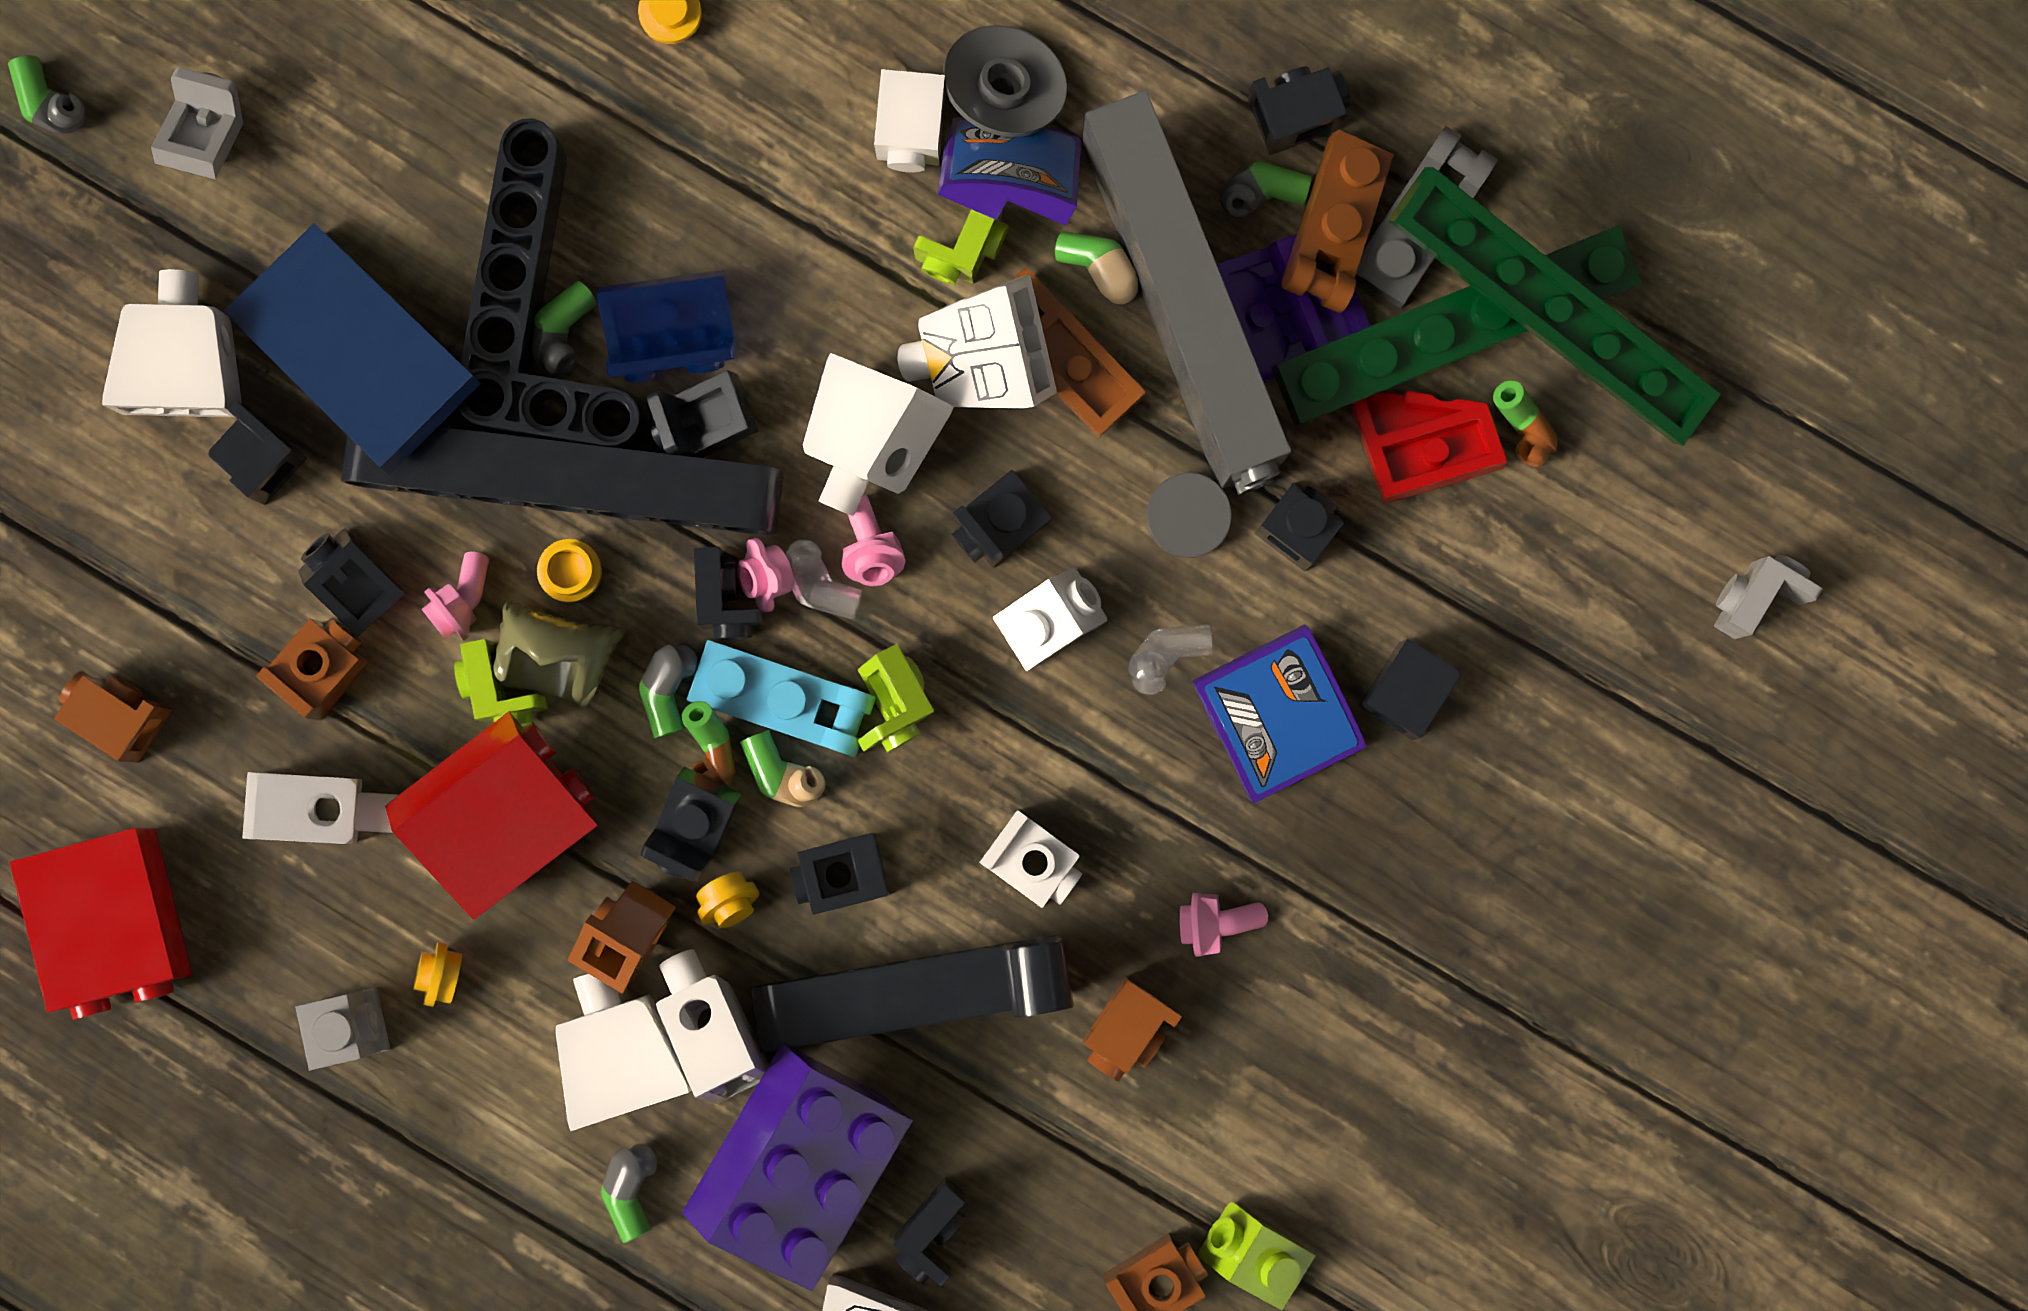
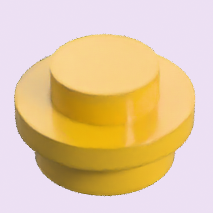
M640 0L638 15L643 29L652 39L664 44H677L689 39L697 31L702 18V8L699 0Z
M563 539L554 542L544 550L538 562L537 575L541 587L549 596L561 602L574 603L588 598L597 589L602 577V565L597 553L589 545L576 539Z
M741 872L723 875L705 885L697 893L696 898L701 906L698 910V916L703 924L717 923L719 928H728L736 925L753 913L754 909L751 904L758 898L759 891L755 883L746 882Z
M438 942L434 954L426 952L421 954L413 990L425 992L423 1005L433 1007L435 1001L448 1004L452 1002L460 971L462 953L447 950V943Z

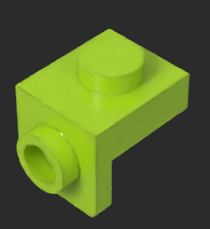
M971 209L954 249L923 236H918L913 248L915 259L923 263L921 271L946 284L956 285L958 278L973 284L984 257L995 260L1004 242L1009 225L1000 221L1002 211L997 220Z
M487 639L461 643L460 648L463 660L455 661L454 663L455 678L461 697L463 699L470 697L475 720L495 722L510 711L524 727L533 722L532 713L548 709L546 697L542 695L532 694L508 699L506 688L500 684L493 669L497 643Z
M895 644L874 655L858 669L870 694L876 697L875 703L886 721L858 740L863 752L882 743L888 753L921 735L916 724L934 712L923 692L924 680L918 666L911 658L904 657L898 644Z
M1233 1202L1226 1206L1219 1219L1212 1225L1207 1239L1198 1253L1199 1258L1226 1280L1280 1310L1284 1309L1316 1256L1300 1243L1259 1221Z

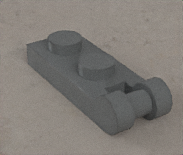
M1447 126L1444 127L1365 247L1355 275L1356 281L1399 309L1404 305L1434 257L1387 221L1389 216L1424 167H1434L1439 171L1443 163L1449 165L1465 176L1458 187L1474 198L1498 162V159L1488 152L1482 150L1480 154H1477L1460 143L1458 140L1461 135Z

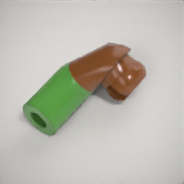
M1512 380L1501 383L1494 391L1493 401L1515 432L1522 437L1515 447L1517 458L1532 467L1545 465L1550 452L1555 453L1557 451V433L1521 383Z
M695 701L689 704L683 711L682 721L707 757L694 763L691 770L722 785L726 783L729 786L737 772L729 731L707 702Z

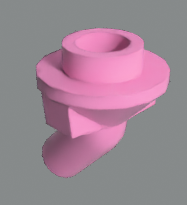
M864 494L855 515L851 516L848 514L858 542L843 548L842 568L845 575L851 580L867 586H879L897 576L903 570L906 561L900 541L893 532L881 533L867 494Z
M467 552L464 554L457 591L450 583L441 589L428 588L424 591L431 602L422 608V611L445 639L456 632L465 641L469 637L470 625L477 620L472 610L479 604L482 597L489 558L482 553Z
M1193 893L1191 905L1180 906L1182 944H1193L1195 956L1220 953L1222 936L1262 928L1268 922V913L1263 904L1258 902L1220 911L1219 896L1216 894Z

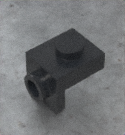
M729 370L674 396L661 391L647 396L652 416L649 417L651 434L657 445L670 455L703 458L758 432L740 377L737 373Z

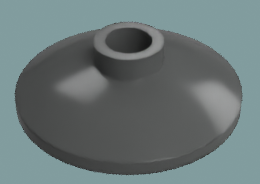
M989 25L973 29L955 41L944 62V87L954 108L974 126L995 135L1022 137L1035 134L1054 122L1066 100L1067 80L1059 59L1037 37L1014 27ZM995 89L1002 90L1007 95L999 93Z

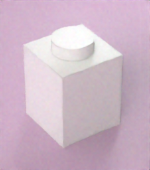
M881 69L874 141L877 160L887 161V167L903 172L924 171L925 164L939 165L946 99L945 75Z

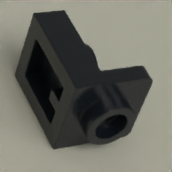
M1010 470L966 507L962 505L952 513L953 520L959 528L951 533V535L974 563L984 557L994 568L1052 521V517L1016 473Z
M345 528L334 537L329 533L322 535L308 547L301 557L305 564L298 572L303 585L357 637L366 631L405 594L403 589L357 544L354 536Z
M720 547L694 548L697 626L703 630L713 629V640L752 638L751 628L766 627V614L760 609L728 611V601L738 600L739 596L736 562L726 563V553Z
M684 766L674 781L656 828L645 841L640 855L657 864L662 871L669 875L684 877L694 882L699 881L718 852L742 794Z
M947 1177L938 1184L895 1233L893 1243L901 1251L895 1259L909 1275L921 1284H925L931 1278L940 1287H943L951 1278V1267L935 1254L928 1245L934 1240L942 1246L966 1218L959 1210L965 1203V1193Z

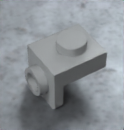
M177 67L171 76L175 102L151 146L155 164L216 180L244 124L237 86L234 82L223 79L213 73H200Z
M1777 555L1775 559L1770 556L1751 562L1743 577L1735 574L1722 590L1716 602V607L1723 611L1715 622L1714 627L1734 639L1752 635L1777 592L1791 601L1802 605L1816 601L1823 589L1808 580L1811 575L1810 570L1792 558Z

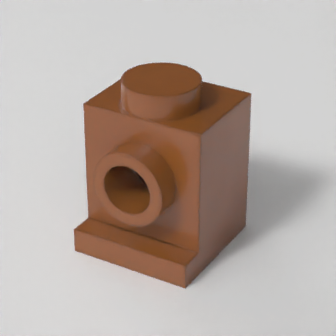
M309 618L268 667H263L256 677L304 718L321 720L370 662L356 651L362 641L340 622L332 618L325 625L321 621ZM314 651H317L322 657L323 664L318 673L309 675L304 670L303 663Z
M81 670L63 688L59 698L63 705L54 719L115 760L138 763L173 712V709L160 702L143 700L142 703H139L144 693L114 674L110 673L107 679L104 680L95 678Z
M631 881L617 901L607 896L595 914H591L588 917L567 961L623 994L658 945L676 906L657 896L650 889Z
M1125 977L1083 1038L1084 1045L1093 1050L1087 1061L1113 1080L1119 1082L1125 1073H1129L1135 1062L1145 1068L1152 1060L1166 1037L1158 1031L1162 1022L1166 1021L1175 1027L1182 1016Z
M1169 1233L1103 1274L1107 1288L1122 1311H1184L1206 1297L1199 1281L1209 1276L1189 1242L1177 1248ZM1158 1275H1166L1173 1281L1172 1291L1164 1297L1154 1296L1149 1291L1150 1281Z

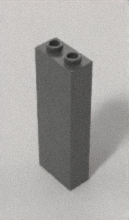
M1147 90L1086 112L1082 147L1121 245L1136 270L1139 290L1215 481L1222 490L1235 486L1239 495L1262 488L1274 482L1273 477L1281 473L1279 467L1291 450Z

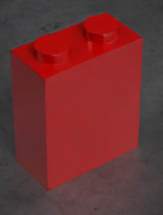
M510 711L385 805L391 830L473 921L598 826L588 805L595 796L586 782L572 767L565 773H562L550 759V757L556 754V750L545 734L533 722L524 728Z
M135 827L9 862L47 1013L70 1009L72 1020L112 1010L109 999L111 997L133 992L135 1003L175 993L172 984L173 980L192 976L155 828Z

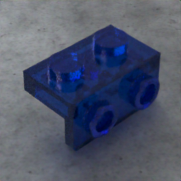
M724 270L598 287L597 298L608 351L606 367L609 377L624 375L627 382H643L660 377L664 369L686 366L690 373H707L723 368L725 361L735 358L737 342Z

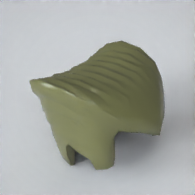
M508 600L503 607V622L500 625L501 632L498 634L500 641L496 647L494 673L500 684L505 688L533 690L567 699L580 706H587L604 675V668L609 664L610 655L615 651L616 644L621 641L625 634V629H617L614 626L603 627L599 624L592 625L587 622L579 623L575 620L569 621L564 617L543 614L539 610H532L530 607L522 606L520 602L515 603L513 600Z

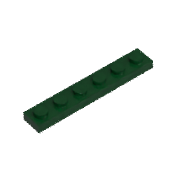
M1424 167L1387 219L1389 223L1672 443L1684 446L1721 395L1434 167Z
M1619 225L1545 255L1601 300L1642 284ZM1468 286L1279 363L1271 368L1294 426H1297L1528 330L1472 286Z

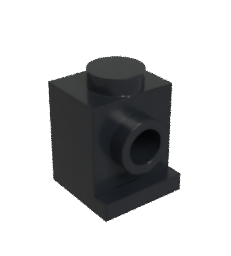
M1308 66L1290 70L1274 80L1275 87L1270 89L1265 77L1253 81L1248 101L1269 155L1337 131L1341 128L1347 115L1345 108L1351 106L1349 90L1343 75L1339 70L1331 73L1329 67L1311 73Z
M1292 483L1254 534L1301 570L1306 571L1344 524L1342 523L1344 520L1334 514L1337 510L1336 505L1322 493L1310 486H1306L1302 490Z
M876 833L799 851L797 854L800 865L790 867V875L799 905L809 902L812 915L891 895ZM836 862L846 864L851 870L850 882L844 887L833 886L828 880V869Z

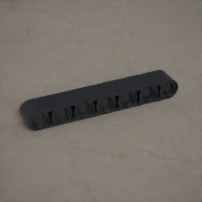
M437 427L390 475L383 471L347 435L341 482L379 490L770 536L777 534L784 471L754 464Z

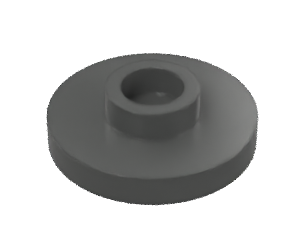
M1195 473L1178 474L1166 479L1153 492L1147 506V527L1155 543L1165 552L1180 558L1201 557L1217 548L1226 537L1231 523L1230 503L1225 492L1212 479Z

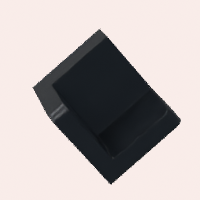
M235 400L227 410L237 420L212 446L208 455L232 477L229 481L246 497L266 505L307 458L254 410Z
M1407 638L1397 644L1358 707L1408 739H1420L1458 681L1460 673L1457 669Z

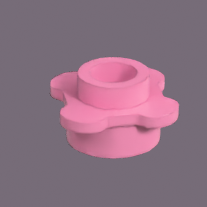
M753 538L747 541V554L745 558L738 562L737 578L744 594L749 598L755 597L758 608L767 613L774 609L773 599L791 591L793 574L789 560L781 548L776 545L764 547L760 539Z

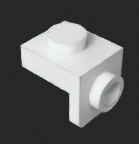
M1075 568L1048 579L993 617L1026 671L1039 665L1082 635L1107 621V617L1101 609V599L1097 590L1087 579L1081 577Z

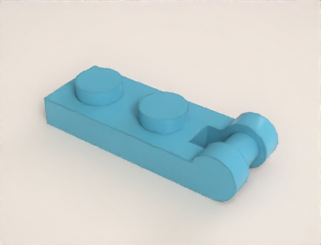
M709 640L706 642L687 697V701L707 702L712 709L852 757H856L860 747L858 742L860 738L856 736L863 715H871L876 697ZM823 700L840 705L832 729L815 724Z

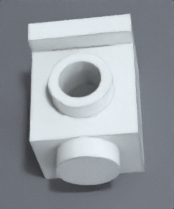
M1018 810L979 862L1041 908H1043L1049 898L1060 905L1082 875L1080 871L1073 867L1080 855ZM1032 850L1043 852L1048 860L1046 870L1037 876L1028 874L1022 866L1023 857Z

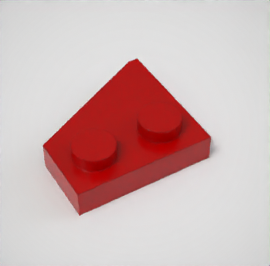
M1407 391L1405 396L1378 392L1349 404L1383 505L1499 471L1506 466L1507 459L1487 403L1462 399L1447 402L1438 400L1430 394Z

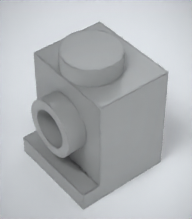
M377 987L295 1006L309 1071L391 1050Z

